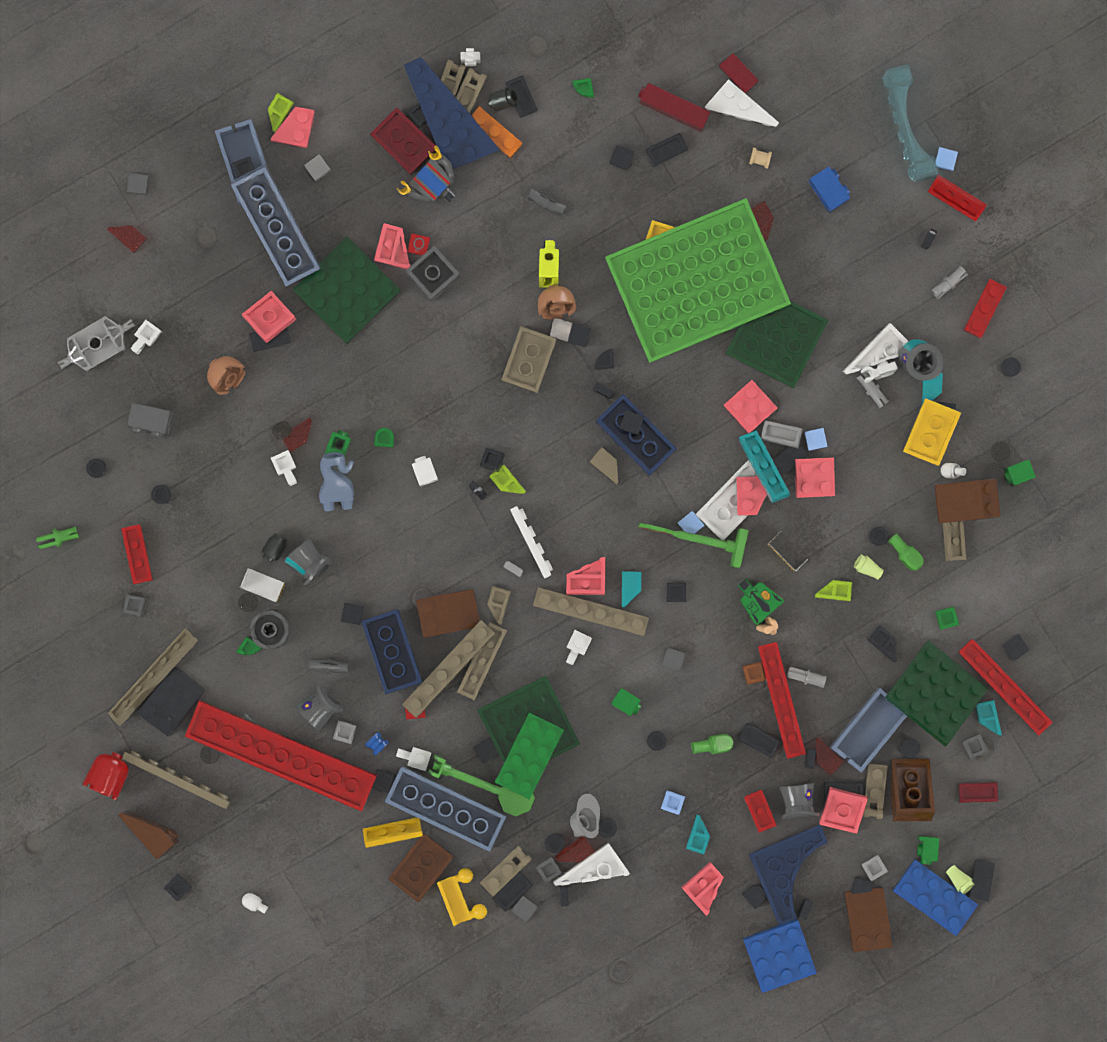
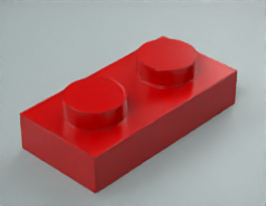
M762 789L744 796L759 833L777 826Z

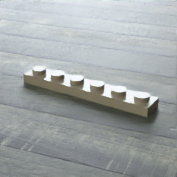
M539 587L533 604L535 607L641 636L645 635L649 617Z
M480 620L402 705L417 718L496 633Z
M185 628L108 712L116 724L121 726L175 665L181 661L185 654L193 648L198 640L188 629Z
M131 750L130 753H124L123 760L222 808L228 809L231 801L227 800V795L220 792L216 795L210 792L211 788L204 784H200V786L193 784V779L185 775L181 778L175 775L176 771L166 767L164 770L158 767V762L150 758L148 761L142 759V755L138 752Z

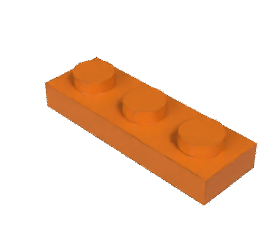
M480 106L472 114V117L510 159L523 145L519 139Z

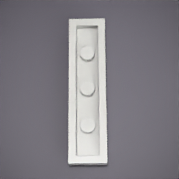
M517 506L510 509L544 579L551 576L552 566L548 560L544 561L541 555L544 551L540 543H535L533 537L536 535L531 526L527 527L524 521L527 517L523 509L519 510Z

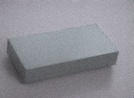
M765 420L761 440L798 448L803 429Z

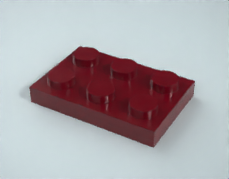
M397 107L370 133V136L410 175L429 158L428 151L432 154L435 152L434 146L436 145Z

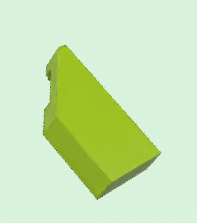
M279 93L276 94L268 107L274 133L281 126L294 105V102Z
M505 465L501 466L499 473L494 472L489 476L501 492L526 493Z
M832 580L817 592L814 598L850 601L852 582Z

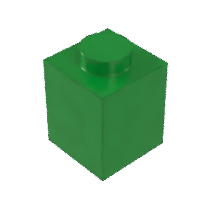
M1029 460L1005 468L1006 473H1004L1007 484H1011V487L1036 477Z
M620 688L611 703L630 717L632 714L636 715L642 706L639 704L640 699Z

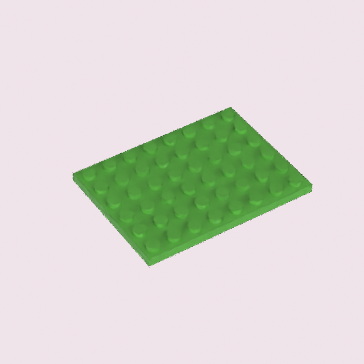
M747 198L605 257L649 363L791 305Z

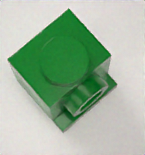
M340 430L337 433L332 432L325 454L339 452L345 457L352 440L348 437L349 434ZM339 441L342 442L343 447L337 448L336 443Z
M917 836V840L921 841V844L917 845V856H920L921 864L932 865V861L938 862L939 838Z

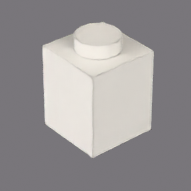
M426 456L415 459L416 463H413L412 466L420 487L438 481L430 458L426 459Z

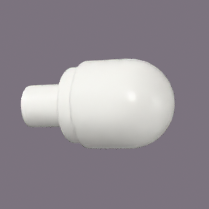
M945 463L941 467V474L946 478L955 479L960 475L964 476L966 469L960 468L956 463Z
M247 893L242 898L243 906L251 911L256 912L259 910L265 914L268 909L266 905L262 904L260 897L252 893Z

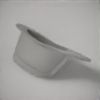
M591 794L581 795L578 799L577 809L570 818V825L576 837L586 836L587 838H594L599 832L600 807L596 798Z

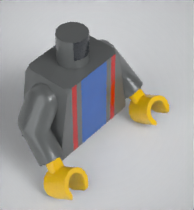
M434 146L435 154L428 151L431 160L411 180L410 186L405 181H401V184L405 187L404 189L397 188L400 194H407L416 200L425 202L437 201L442 196L450 203L456 197V194L449 188L454 183L452 164L440 153L437 146Z

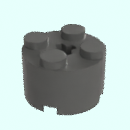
M276 611L261 612L253 618L250 624V634L254 643L264 649H277L283 646L290 636L289 621L283 614ZM273 625V630L275 632L270 633L268 635V630L266 629V627H271Z

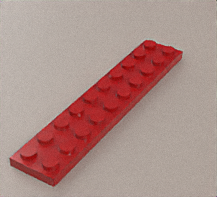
M201 700L198 702L185 737L361 812L377 775Z

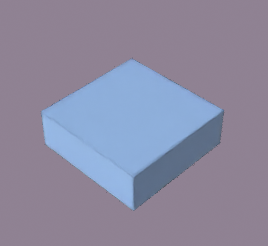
M939 147L934 167L953 171L958 152Z
M823 428L804 432L808 451L828 447Z
M693 511L677 523L684 532L693 534L704 526Z
M667 790L661 809L679 815L685 796Z

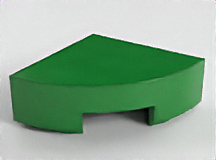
M591 78L572 81L574 89L580 95L594 98Z
M246 636L236 652L241 655H252L259 652L262 648L256 645L250 637Z

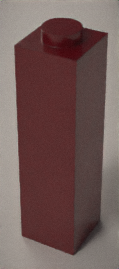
M650 83L647 84L646 88L642 87L638 95L641 98L639 104L699 132H702L710 115V111Z

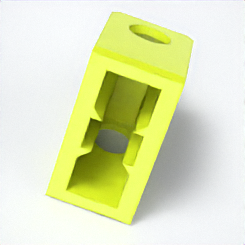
M552 240L544 241V249H540L539 287L548 288V286L554 284L558 285L559 249H555V241Z

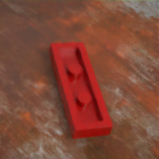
M939 174L927 191L975 222L987 206V204Z
M992 279L988 280L964 331L979 339L982 338L1007 288L1006 286Z
M141 524L121 528L133 585L153 581Z

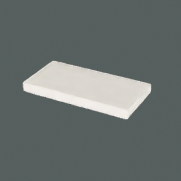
M749 460L695 514L723 541L748 516H737L736 477H757Z

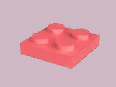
M272 291L242 313L243 318L266 343L296 320L295 316Z
M753 380L723 405L747 433L752 432L777 409L775 404Z
M833 457L795 459L797 498L835 496Z
M830 787L819 824L857 834L868 800L867 796Z

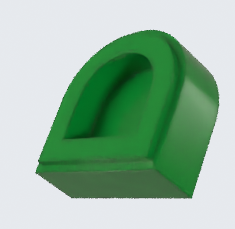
M388 428L379 429L375 434L374 446L394 448L393 432Z

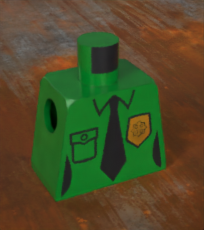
M745 579L738 585L745 594L739 601L756 626L784 602L781 597L761 582H758L753 587Z

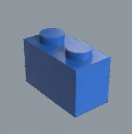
M827 167L810 178L809 184L827 211L831 213L849 201L850 191L845 185H841L838 180L840 177L836 170H831L830 167Z

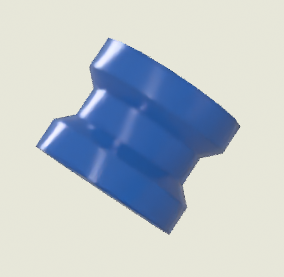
M377 732L365 746L371 748L376 756L389 742L384 740L381 734Z

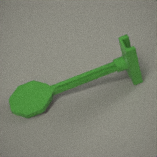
M638 523V527L645 530L669 534L679 539L725 549L727 552H732L730 566L735 568L741 567L749 530L738 529L735 541H723L684 531H672L662 527Z
M434 754L433 758L437 762L435 761L433 768H428L427 771L431 776L439 778L441 774L445 776L450 775L498 795L503 811L513 816L530 811L535 799L533 794L529 800L503 786H496L451 768V765L445 763L446 760L443 757Z

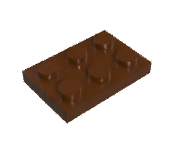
M423 833V836L418 839L388 880L419 903L454 856Z

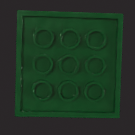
M347 236L319 263V270L307 275L293 289L346 344L401 291Z
M790 301L791 305L739 326L726 355L794 389L829 320Z
M928 640L885 698L943 746H947L988 688Z
M546 676L477 710L503 763H505L529 712L564 729L550 759L580 745Z

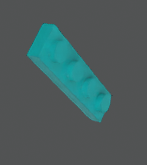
M757 430L740 436L739 442L771 503L789 497L790 492Z

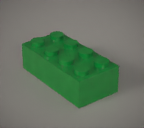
M529 712L495 783L530 800L564 729Z

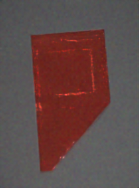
M765 201L751 208L764 241H767L774 217Z
M133 226L108 227L107 229L133 253L146 241V238Z
M311 418L306 419L280 436L290 453L307 443L312 422Z
M817 737L815 739L816 763L831 776L844 761Z
M582 836L558 853L555 858L558 862L579 863L595 851L586 838Z

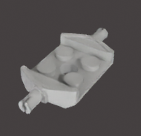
M104 316L67 338L68 357L59 361L58 364L63 369L69 364L75 363L89 372L90 369L120 351L126 350L124 333L135 327L134 322L130 319L122 325H117ZM94 338H98L101 342L100 346L96 349H93L90 345L91 340Z

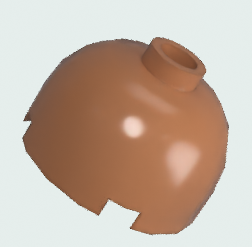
M550 285L539 295L537 302L539 315L542 314L544 319H562L563 314L568 313V316L576 311V302L572 292L563 286Z
M230 356L214 359L210 363L207 372L209 385L217 394L229 393L228 389L232 386L235 389L245 376L244 365Z

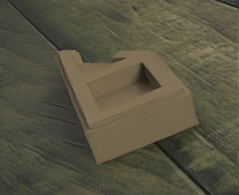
M601 447L590 463L617 485V460Z
M492 586L487 605L498 625H501L511 591Z

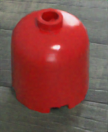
M112 752L111 755L106 753L98 755L82 785L87 787L90 784L89 789L104 796L110 797L113 795L111 799L117 801L129 773L128 765L122 760L123 756Z

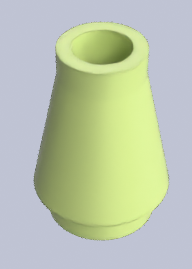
M861 554L854 564L857 572L874 577L877 580L884 571L867 555Z
M955 865L947 870L946 873L958 892L965 894L974 886L973 879Z

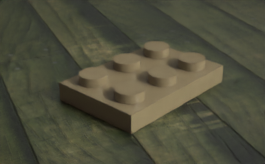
M520 326L501 381L538 393L557 339Z

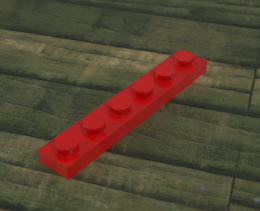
M973 639L968 641L958 651L1038 736L1053 723Z
M777 642L758 646L786 758L804 755L806 752Z

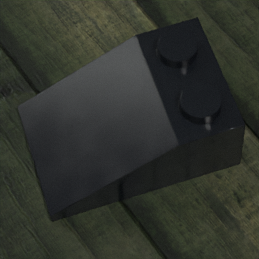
M174 667L137 714L166 736H171L205 692V689Z

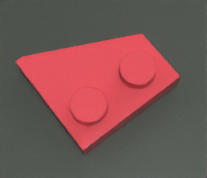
M295 107L271 137V142L307 149L315 111Z
M383 224L374 261L406 270L410 267L402 228Z
M758 476L736 477L737 516L757 515L767 495Z
M605 557L587 564L577 571L568 573L566 595H605Z
M709 862L681 888L707 916L713 899L715 900L717 895V889L724 877Z

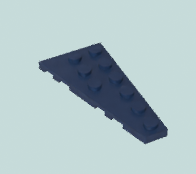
M422 57L404 64L440 153L451 162L453 169L501 150Z

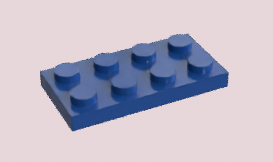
M915 859L892 890L955 936H957L978 906L976 902L958 892L956 888Z

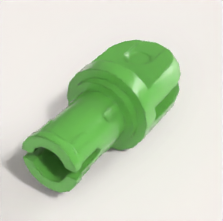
M76 526L62 531L55 528L52 529V533L37 537L36 542L55 538V540L37 545L38 548L43 549L54 545L61 547L62 542L79 538L78 533H74L77 532Z
M897 533L888 540L899 553V560L909 570L916 571L924 564L923 557L913 545H907Z
M728 734L710 735L707 740L691 742V749L693 754L709 751L714 755L730 751L734 741Z

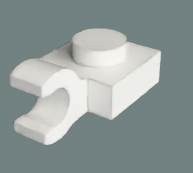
M466 48V52H461V64L476 66V63H480V52H474V48Z
M145 320L134 334L138 340L131 347L132 351L139 355L145 344L151 347L162 331Z
M886 361L877 365L876 369L869 366L864 367L861 373L867 372L870 374V377L864 380L865 383H868L873 379L877 380L893 375L898 368L895 362L888 364Z
M289 450L271 457L278 475L284 474L290 486L297 484L292 470L296 469V465Z
M574 630L566 647L571 649L566 662L573 665L578 653L584 656L592 638Z
M413 747L412 752L398 748L396 756L409 760L407 766L426 771L431 752Z

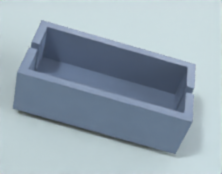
M251 119L235 124L238 132H234L232 126L215 131L231 181L237 179L232 162L250 156L255 169L263 164L267 166L254 123ZM236 196L238 204L240 205V207H242L238 197Z
M877 688L829 747L841 758L845 759L848 757L846 762L859 772L866 768L907 717L885 698L887 693L881 688Z

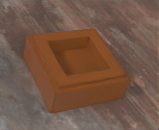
M761 662L742 666L747 685L766 680Z

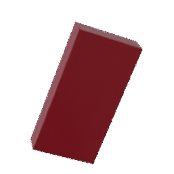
M734 53L719 65V68L745 94L759 82Z
M998 782L958 783L959 803L998 802Z

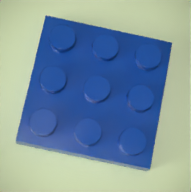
M798 919L743 938L762 993L816 974Z

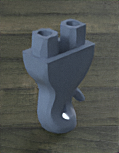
M339 452L324 454L320 462V470L324 477V482L320 487L319 498L324 511L334 510V502H341L342 509L344 510L352 509L354 487L351 480L342 473L351 471L354 461H349L346 466L345 457ZM337 465L339 471L335 470L332 466Z

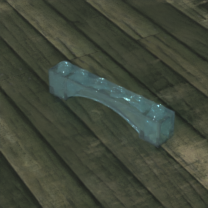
M909 64L887 69L884 73L885 76H883V83L889 89V104L894 107L893 119L895 124L898 123L900 129L898 131V138L904 144L903 156L909 162L910 179L913 178L914 183L935 178L939 174L934 156H929L918 144L908 121L906 108L908 88L913 84Z

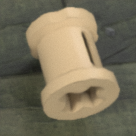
M753 147L749 164L763 165L768 169L772 152H761Z

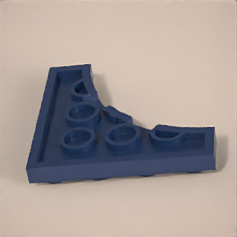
M820 824L749 854L778 925L797 919L792 894L796 875L807 856L820 846L828 843Z

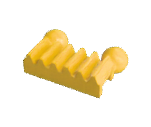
M462 868L457 875L437 882L453 926L473 918L483 919L487 915V909L482 904L475 905L472 911H469L458 882L469 883L473 879V872L469 868Z

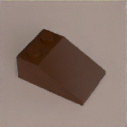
M997 479L934 485L938 523L1001 517Z
M473 589L416 600L423 638L472 629L480 621Z
M891 759L893 822L932 821L935 806L930 759Z
M129 811L118 815L156 859L165 855L179 842L177 839L179 836L172 828L168 829L166 826Z
M883 887L872 888V892L851 894L852 891H846L845 901L852 951L860 952L892 948Z

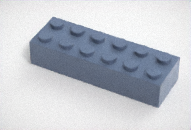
M263 164L231 181V186L285 286L319 270L320 265L267 166Z
M404 766L400 768L385 800L386 803L489 852L507 816Z

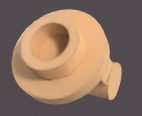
M768 616L765 618V623L756 626V629L765 634L775 635L778 624L774 618L772 619Z

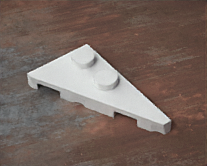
M729 79L704 107L708 111L711 110L723 113V115L735 116V118L763 123V125L776 127L779 124L778 121Z
M888 323L843 372L847 375L857 372L864 367L874 366L886 360L899 357L902 346L908 340L891 323Z
M607 843L554 880L553 883L555 886H564L577 882L596 881L602 878L627 876L630 873L610 844Z

